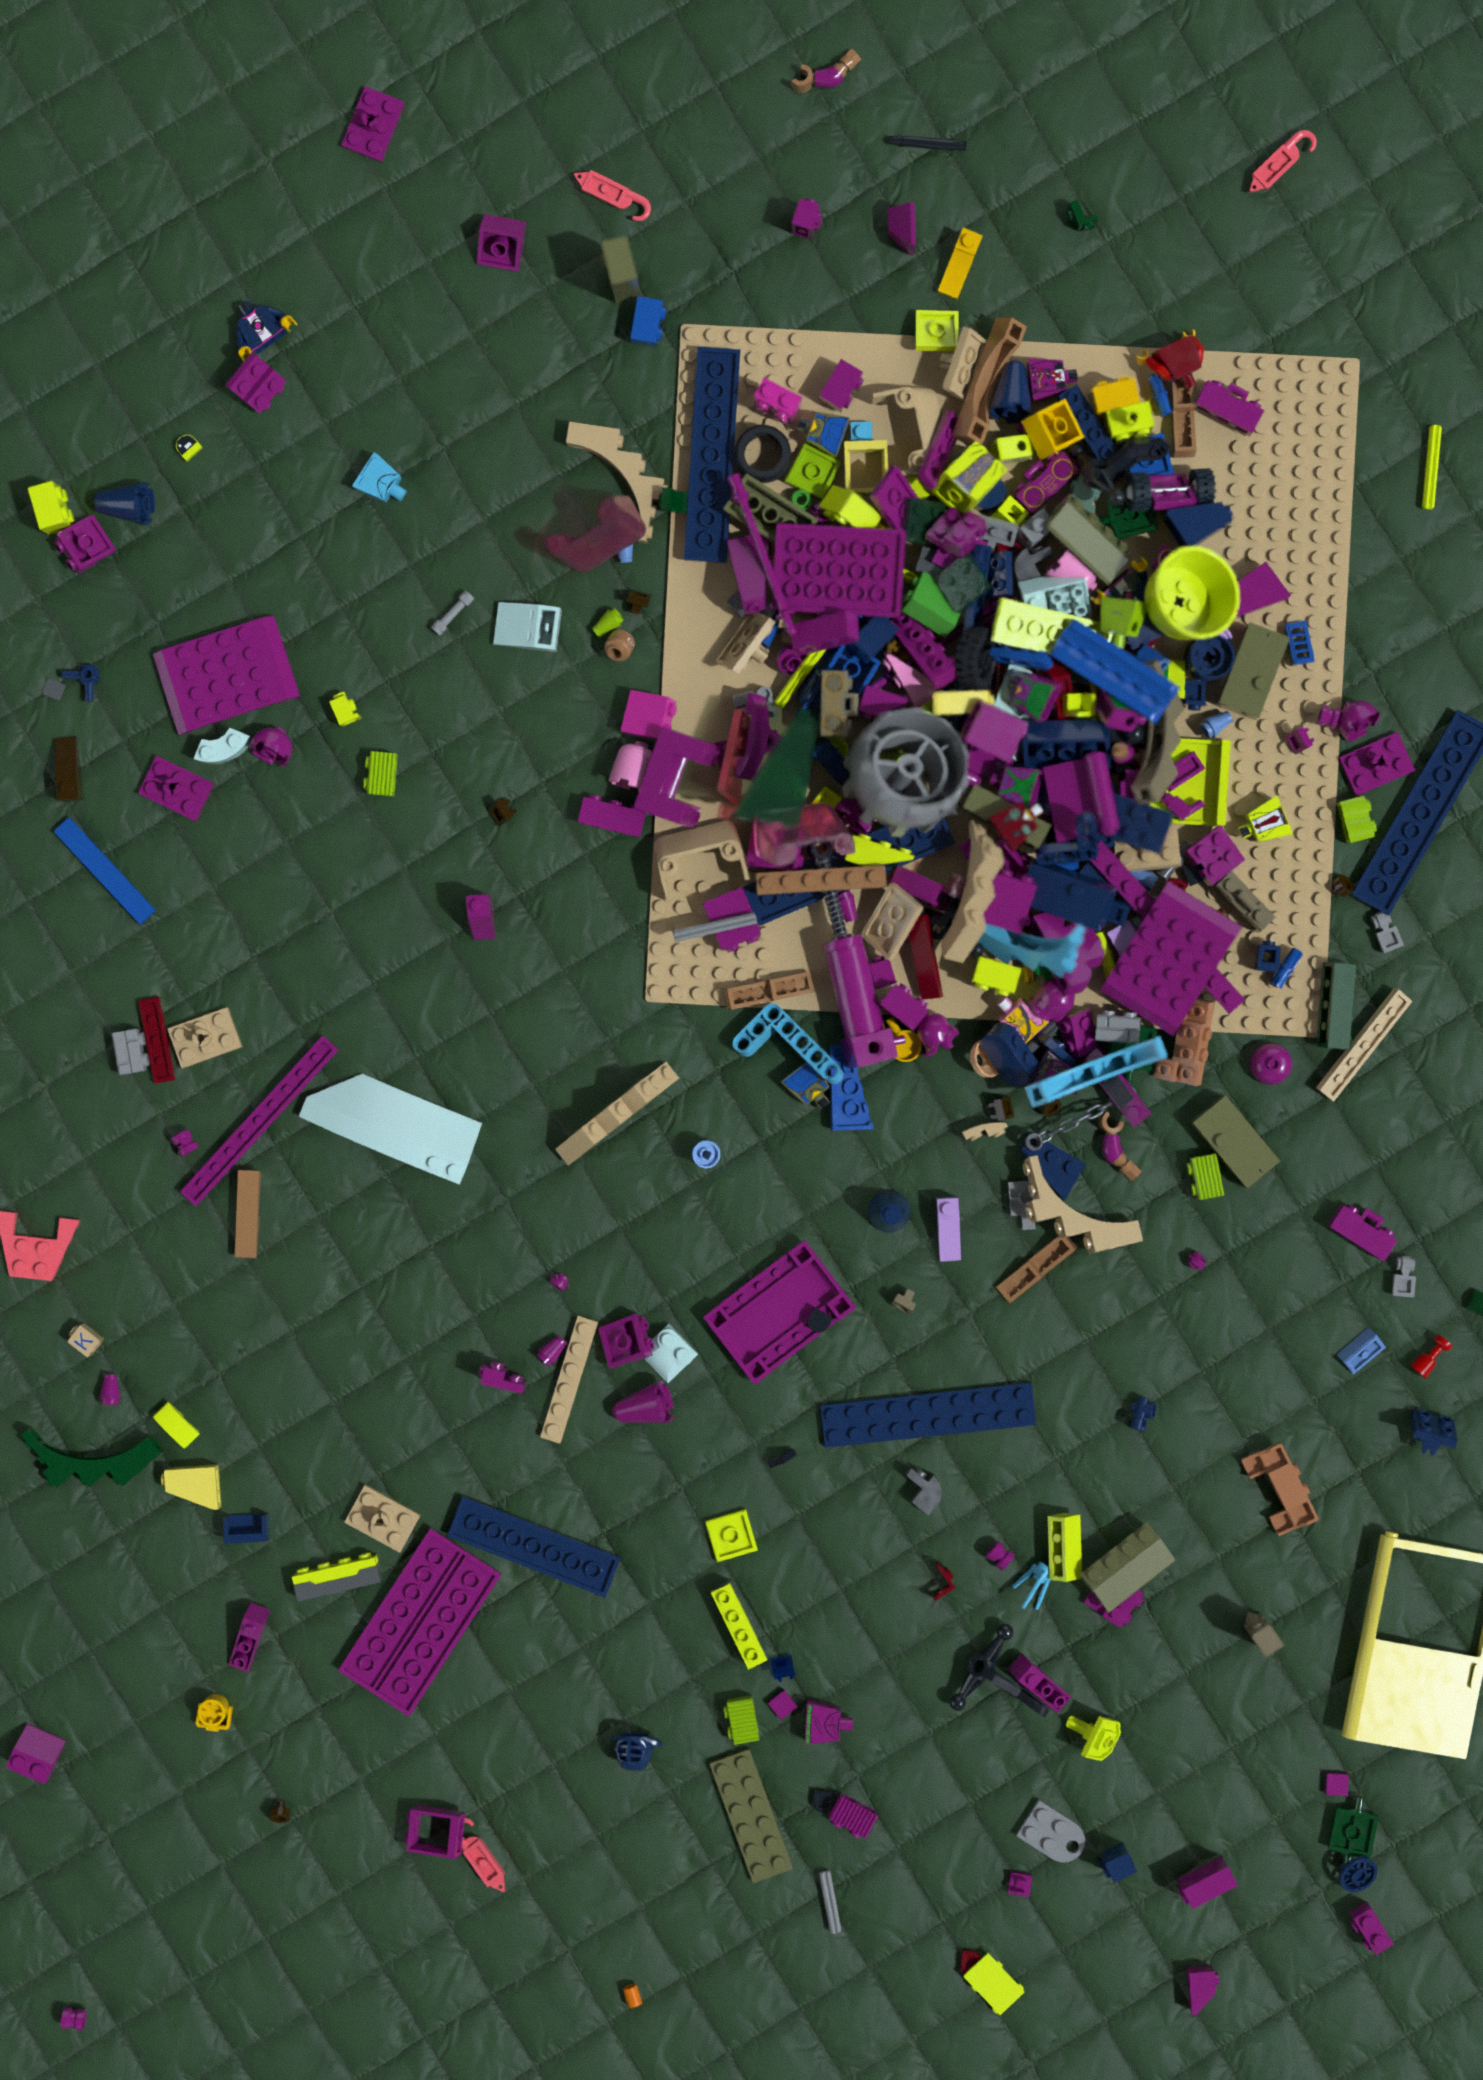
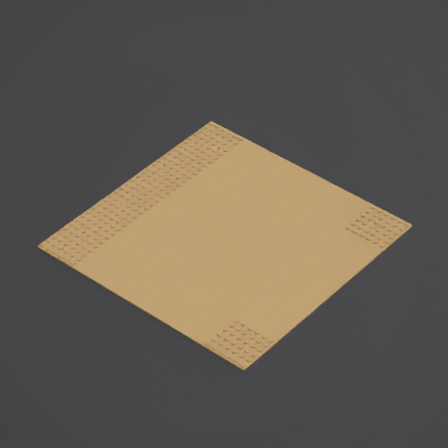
M683 324L680 334L672 489L688 492L698 347L741 350L732 475L740 474L741 480L744 478L735 461L736 443L743 432L756 425L773 426L779 429L788 439L791 448V460L788 469L779 479L762 484L789 501L792 493L800 489L786 483L785 479L803 444L806 443L808 436L807 433L797 430L800 418L813 421L816 412L850 417L837 456V460L841 461L842 464L829 490L833 485L845 489L844 441H851V422L872 421V440H887L888 469L890 466H898L900 471L909 470L908 459L910 454L916 450L923 449L915 408L902 409L897 405L896 400L872 404V394L903 387L930 388L936 393L941 419L944 412L948 410H953L958 418L964 402L959 401L942 388L944 377L948 370L941 369L939 364L946 363L940 361V357L944 352L954 354V352L916 351V336ZM1021 341L1019 348L1012 354L1006 364L1013 360L1020 361L1026 367L1028 386V359L1063 360L1064 370L1076 369L1078 381L1066 383V391L1077 384L1089 404L1088 395L1092 387H1095L1094 384L1102 381H1107L1108 384L1116 382V378L1122 376L1134 377L1140 403L1149 401L1155 426L1148 436L1164 434L1165 441L1169 444L1168 452L1174 474H1185L1187 480H1189L1188 475L1192 469L1211 468L1213 475H1215L1214 482L1216 481V498L1214 503L1222 502L1224 506L1228 505L1233 512V521L1226 528L1198 546L1212 550L1228 563V566L1231 567L1237 582L1266 561L1291 595L1283 602L1241 616L1230 623L1227 629L1233 638L1227 640L1232 644L1235 653L1245 627L1250 622L1285 636V624L1300 621L1307 622L1315 662L1291 666L1287 644L1258 719L1254 720L1216 705L1227 677L1226 674L1218 679L1206 681V706L1201 707L1200 711L1188 710L1187 706H1183L1184 710L1175 720L1174 725L1180 738L1215 741L1231 740L1226 822L1223 828L1245 858V861L1234 868L1232 872L1276 916L1267 927L1257 933L1215 890L1213 886L1216 883L1207 886L1202 881L1193 886H1187L1186 892L1215 910L1223 908L1228 914L1226 917L1242 926V929L1222 958L1217 969L1245 998V1001L1228 1014L1213 996L1203 988L1197 999L1215 1002L1211 1030L1212 1032L1317 1037L1323 962H1328L1340 731L1337 725L1335 729H1330L1327 725H1317V720L1323 704L1327 705L1330 709H1340L1342 705L1360 361L1357 358L1204 351L1202 368L1193 372V377L1197 383L1194 386L1195 402L1208 380L1211 382L1215 380L1220 382L1226 390L1229 384L1233 383L1250 392L1245 401L1253 400L1259 403L1265 411L1249 437L1195 408L1194 418L1197 447L1195 457L1173 458L1172 413L1163 417L1159 416V411L1155 400L1152 399L1153 393L1148 382V377L1155 373L1146 366L1138 365L1136 361V355L1144 357L1142 354L1143 350H1148L1149 357H1152L1151 354L1161 348ZM843 359L863 371L862 378L864 382L858 391L856 389L851 395L853 401L848 409L843 408L842 412H839L820 401L819 395L839 361ZM1002 369V371L1000 372V374H999V376H998V378H997V381H996V383H995V385H994V388H993V391H992V394H991V398H990L989 410H990V406H991L993 397H994V395H995V392H996V389H997V386H998L1000 377H1001V375H1002L1003 369ZM763 378L802 397V405L792 424L789 422L786 424L781 423L775 419L776 416L770 412L764 414L756 409L754 395ZM1161 378L1165 391H1168L1167 397L1172 409L1171 383ZM1230 392L1229 395L1241 400V397ZM1058 396L1037 403L1031 402L1032 415L1058 403L1056 401ZM989 415L990 426L982 446L987 449L997 438L1021 435L1016 430L1020 423H1006L1004 418H1000L997 421ZM1099 419L1102 426L1104 427L1103 419ZM759 437L747 445L745 459L751 468L758 471H768L778 465L781 459V449L774 440L767 437ZM956 439L949 454L948 468L956 461L958 455L971 445H966ZM1081 440L1076 441L1084 446ZM1121 444L1115 445L1118 451L1122 448ZM1070 445L1055 452L1058 455L1062 451L1079 468L1078 473L1073 477L1078 479L1079 474H1082V469L1078 459H1073L1069 456L1068 448ZM1085 448V454L1090 456L1087 449ZM881 452L850 454L851 489L875 488L882 479ZM1032 453V456L1024 462L1004 465L1007 471L1001 478L1006 487L1003 500L1008 496L1014 498L1017 494L1015 489L1023 482L1025 484L1028 483L1022 474L1037 459L1046 466V460L1051 455L1040 460L1037 453ZM1039 469L1032 478L1035 480L1043 472ZM1128 472L1114 484L1115 489L1125 491L1124 483H1126L1125 478L1129 474ZM1073 478L1033 516L1042 509L1050 516L1052 509L1069 494L1072 495L1073 491L1070 490ZM1102 491L1098 500H1093L1092 505L1096 506L1094 514L1098 518L1108 516L1105 499L1109 495ZM870 495L863 496L862 500L873 508L874 502L869 497ZM936 495L920 499L928 513L909 541L905 543L904 569L915 572L923 546L933 545L938 547L936 544L926 540V533L929 531L930 514H944L946 512L944 510V503ZM811 496V505L805 511L809 513L811 507L821 500ZM799 497L796 500L798 504H803L805 502L804 498ZM974 508L971 512L990 517L996 509L980 511ZM1171 509L1156 512L1158 530L1119 540L1125 542L1131 552L1128 561L1116 577L1127 568H1134L1131 562L1134 560L1138 564L1141 560L1140 556H1142L1148 563L1146 570L1149 580L1154 573L1149 570L1162 544L1175 550L1181 549L1162 520L1165 513ZM671 513L661 696H667L677 701V711L671 723L673 730L714 744V742L728 740L735 710L732 695L751 690L755 693L761 687H768L772 691L774 701L792 675L784 674L776 663L778 652L785 647L780 645L783 629H780V633L776 634L770 647L767 648L769 650L768 657L762 663H757L751 657L746 668L739 674H736L715 662L748 614L742 619L726 605L729 598L738 590L728 548L727 564L684 561L687 514ZM1027 514V516L1024 519L1027 522L1032 517L1029 514ZM730 515L728 540L751 535L746 524ZM828 519L826 523L817 526L838 527L839 522ZM1110 524L1104 525L1105 527L1107 526V527H1109V528L1113 531V529H1112V527L1110 526ZM1052 532L1028 551L1031 556L1033 555L1031 551L1040 546H1043L1045 549L1050 546L1053 552L1052 557L1035 565L1041 577H1046L1044 574L1058 555L1062 557L1067 551L1065 549L1066 545ZM771 541L770 563L774 571L776 543ZM1023 548L1012 556V563H1015L1018 555L1024 550ZM1012 568V584L1015 585V589H1013V595L1011 596L1015 597V602L1021 603L1019 586L1015 580ZM958 577L957 582H956V584H969V583H970V582L964 581L963 579H961V578H959V577ZM1098 577L1095 581L1098 585L1089 594L1092 615L1084 618L1101 622V609L1090 600L1091 597L1096 599L1098 597L1097 590L1100 591L1107 585ZM904 581L902 583L900 614L903 613L902 609L905 605L903 599L906 593L911 590L909 588L910 584ZM768 582L767 600L771 602L772 590ZM1175 596V599L1182 605L1183 599ZM996 598L985 599L983 609L987 607L989 600ZM964 604L956 626L953 629L963 623V616L966 613L967 605ZM991 614V615H989L988 617H986L985 619H983V620H982V623H981V627H982L994 614ZM866 625L858 626V629L861 631ZM1302 628L1291 629V632L1297 633L1303 632ZM963 633L943 646L947 658L958 652L957 647L960 645L959 641ZM1164 635L1152 647L1170 660H1184L1183 656L1186 647L1196 639L1180 640ZM1304 636L1293 638V641L1304 640ZM894 637V638L891 640V641L895 640V641L899 642V641L896 639V637ZM900 644V650L897 653L891 654L895 656L896 654L904 650V648ZM1305 644L1295 646V650L1305 648ZM1299 653L1296 655L1297 658L1307 656V653ZM1210 656L1203 657V661L1208 662L1211 660ZM819 659L816 664L818 666H822L824 664V660ZM883 661L868 686H871L873 682L885 675L883 669H887ZM1009 664L1000 665V674H1003V678ZM917 665L913 666L915 669L922 672ZM1185 668V680H1197L1188 674ZM955 680L936 692L939 693L946 688H949L951 692H955ZM891 682L880 688V690L901 697L905 694L902 687L898 688L896 684L893 686ZM1074 687L1073 693H1078L1079 690L1084 692L1085 689ZM799 688L784 708L778 707L775 703L772 704V707L777 711V718H774V714L768 711L769 726L772 731L774 729L777 730L781 741H779L780 745L784 738L790 736L819 738V743L827 738L821 737V728L800 715V711L805 703L800 705L799 702H796ZM863 692L862 696H861L860 699H859V702H858V710H859V707H860V704H861V701H862L864 692ZM906 702V705H905L904 710H907V709H909L910 707H914V706H913V705H910V706H909V705L907 704V702ZM746 707L740 708L738 710H743L745 712ZM1228 711L1233 718V722L1214 738L1205 737L1200 729V723L1203 722V719ZM1050 712L1048 717H1053V712ZM860 714L847 718V720H851V733H847V737L842 739L848 745V752L852 748V740H856L860 733L872 723L861 719ZM952 714L943 716L942 720L944 719L950 723ZM1301 727L1309 728V731L1306 733L1310 739H1315L1312 743L1313 746L1295 755L1285 736ZM769 737L766 747H769L772 743ZM1147 743L1127 744L1146 750ZM802 744L801 752H808V745ZM780 747L764 755L760 767L751 781L743 780L740 805L732 804L717 790L721 773L718 763L715 767L688 759L675 795L676 799L700 807V819L694 825V828L722 821L734 823L738 831L745 863H747L753 820H755L759 783L780 786L775 827L792 830L804 828L803 835H807L805 848L801 847L800 855H804L803 861L810 859L807 854V845L811 840L820 837L827 838L831 842L833 849L852 841L854 835L858 836L857 833L850 829L852 827L846 822L844 825L838 819L834 811H832L816 833L799 821L826 784L843 797L842 800L846 797L843 788L818 760L787 758L782 754ZM1022 748L1018 761L1024 763V753ZM1111 763V766L1118 765L1120 763ZM1129 764L1130 770H1141V768L1131 767V764ZM922 771L919 778L929 795L928 781ZM1119 774L1109 775L1110 780L1117 787L1114 792L1119 795ZM982 777L979 786L998 796L999 787L990 785V781ZM967 786L954 808L944 816L955 844L902 866L943 885L955 893V895L967 879L970 859L966 861L964 852L959 850L957 846L970 839L968 824L971 819L981 821L961 810L973 788L971 786ZM1278 796L1293 834L1256 843L1253 835L1242 839L1238 832V827L1248 823L1245 815L1271 798ZM1042 814L1037 817L1050 825L1054 824L1051 817ZM655 816L654 843L659 837L694 828L679 825ZM875 820L869 833L887 825ZM1177 824L1179 846L1184 840L1191 844L1195 843L1215 828V826ZM991 826L995 841L1000 837V835L996 831V829ZM1046 836L1044 837L1041 845H1046ZM819 843L816 845L818 854L823 853V846ZM1023 843L1018 847L1021 853L1026 852L1030 856L1032 862L1036 860L1034 849ZM653 844L646 1001L727 1006L724 989L810 971L814 988L813 993L747 1007L764 1008L768 1004L773 1003L777 1004L781 1009L839 1012L822 945L832 942L831 938L834 935L833 928L830 926L831 921L829 920L827 904H825L826 899L764 925H758L762 934L758 936L759 941L747 945V942L738 944L739 949L729 953L727 950L722 951L715 933L676 942L673 936L674 930L710 922L703 905L704 902L757 881L756 873L749 872V867H747L750 881L746 882L741 861L730 862L725 860L721 855L719 847L678 857L680 864L678 873L673 877L666 878L671 896V901H667ZM1108 847L1110 851L1115 855L1114 847ZM1188 858L1183 861V866L1191 863ZM1088 860L1078 861L1079 871L1088 862ZM1178 867L1168 878V880L1178 878L1188 883L1181 867ZM1159 869L1148 870L1154 872V875L1158 877L1149 892L1156 899H1158L1163 891V885L1166 882L1157 873ZM894 870L886 873L887 888L891 882L890 878ZM887 888L850 890L851 894H854L857 919L851 922H845L844 920L847 933L852 934V936L862 933ZM1118 893L1114 899L1119 901L1121 895ZM912 897L913 899H915L919 904H921V905H922L923 907H925V908H928V909H931V910H934V911H938V912H943V911H941V910H939V909H936V908H934V907H932V906H930V905H928V904H926V903H924V902H922V901H920V900H918V899ZM1033 907L1029 909L1034 916L1045 913ZM958 908L956 909V911H955L954 914L952 915V920H954V918H955V916H956V913H957V911H958ZM1129 911V914H1128V917H1127V920H1126V921L1130 920V922L1133 923V921L1130 919V917H1131L1135 912ZM1064 919L1063 926L1065 927L1075 924L1074 922ZM1107 921L1106 926L1100 931H1093L1094 933L1102 931L1107 933L1119 925ZM936 923L938 927L944 929L941 924ZM1028 926L1029 935L1033 936ZM908 934L894 960H890L897 981L895 984L899 986L902 983L911 990L909 995L913 998H921ZM863 938V944L870 965L873 964L872 959L883 955ZM933 939L943 997L924 1000L928 1004L926 1006L929 1009L927 1014L940 1013L946 1018L1000 1021L999 1016L1003 1011L997 1006V1003L1004 996L996 994V989L990 987L988 990L975 988V983L971 982L977 958H973L968 954L963 963L945 959L941 947L942 940ZM1263 941L1276 942L1275 946H1281L1279 964L1284 962L1292 948H1296L1303 953V956L1293 970L1294 974H1290L1282 989L1270 983L1276 972L1254 970L1257 945H1262ZM984 948V953L981 957L1003 963ZM1113 949L1114 953H1112V955H1113V959H1114V961H1115V960L1119 959V957H1118V955L1116 954L1115 950ZM1264 953V960L1268 961L1270 959L1269 953ZM1012 959L1007 965L1021 968V973L1015 993H1009L1007 998L1012 1003L1019 997L1029 1002L1030 997L1035 995L1040 985L1045 981L1042 974L1037 975L1035 972L1036 982L1025 983L1021 961L1018 959L1014 961ZM1100 964V966L1091 969L1092 977L1086 989L1075 994L1074 1005L1066 1015H1071L1085 1008L1091 1009L1093 1024L1097 1026V1014H1102V1010L1115 1011V1015L1123 1016L1124 1012L1133 1011L1100 991L1106 981L1102 964ZM894 984L879 989L875 988L878 1003H880ZM879 1005L881 1014L891 1015ZM1141 1016V1025L1161 1029Z

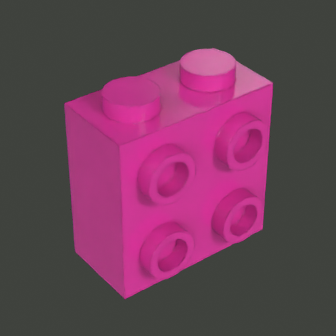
M763 378L754 395V405L757 406L756 409L764 414H768V412L776 416L775 419L784 424L789 422L792 424L802 405V397Z
M630 690L621 732L630 736L657 741L662 727L672 729L671 723L677 711V701L667 696Z

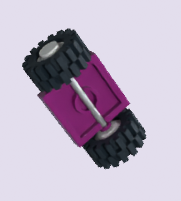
M1211 468L1192 469L1188 475L1189 480H1187L1185 474L1150 476L1147 472H1134L1126 475V483H1124L1126 507L1130 512L1148 511L1151 507L1150 504H1152L1154 510L1214 503L1216 498V481L1214 482L1215 475H1213Z

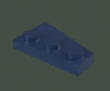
M1034 1138L1030 1139L1031 1146L1036 1145V1140ZM1024 1142L1020 1149L1026 1158L1038 1155L1043 1177L1065 1201L1086 1164L1049 1142L1044 1143L1040 1149L1035 1151L1027 1149Z

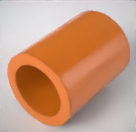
M631 1984L623 1988L628 2008H634L642 2004L637 1984Z

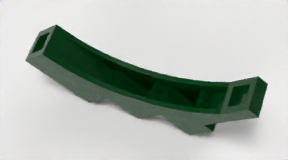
M33 1427L28 1428L21 1434L24 1438L22 1440L29 1449L33 1448L38 1454L36 1455L37 1459L43 1465L47 1464L48 1468L42 1473L45 1475V1481L50 1486H55V1488L61 1486L74 1473L78 1474L77 1478L84 1486L88 1485V1487H91L108 1472L111 1473V1479L117 1485L120 1484L123 1487L165 1451L152 1435H149L135 1447L119 1454L105 1457H82L65 1453L47 1444Z

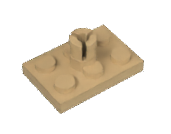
M963 327L961 334L958 336L954 354L944 352L940 357V361L946 363H939L941 369L948 370L944 377L942 388L961 402L965 401L987 343L984 338L968 327Z
M759 612L749 613L715 662L736 674H739L746 668L751 657L757 663H762L768 657L769 650L761 645V642L771 633L776 622Z
M1177 824L1170 825L1160 855L1115 840V856L1129 872L1181 867Z
M890 883L863 929L862 937L885 958L894 960L924 907L896 883Z
M229 1007L168 1028L182 1069L243 1047Z
M365 1484L344 1523L400 1553L421 1514Z

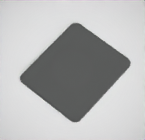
M48 678L42 694L60 700L66 685Z

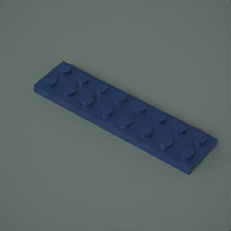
M1020 761L1014 762L1013 767L1024 768V763ZM1044 776L1036 803L1042 809V815L1052 818ZM1113 793L1119 829L1116 830V834L1106 837L1160 855L1174 813L1148 804H1138L1136 800Z
M463 1496L447 1535L450 1538L606 1598L621 1559L620 1556L466 1496Z

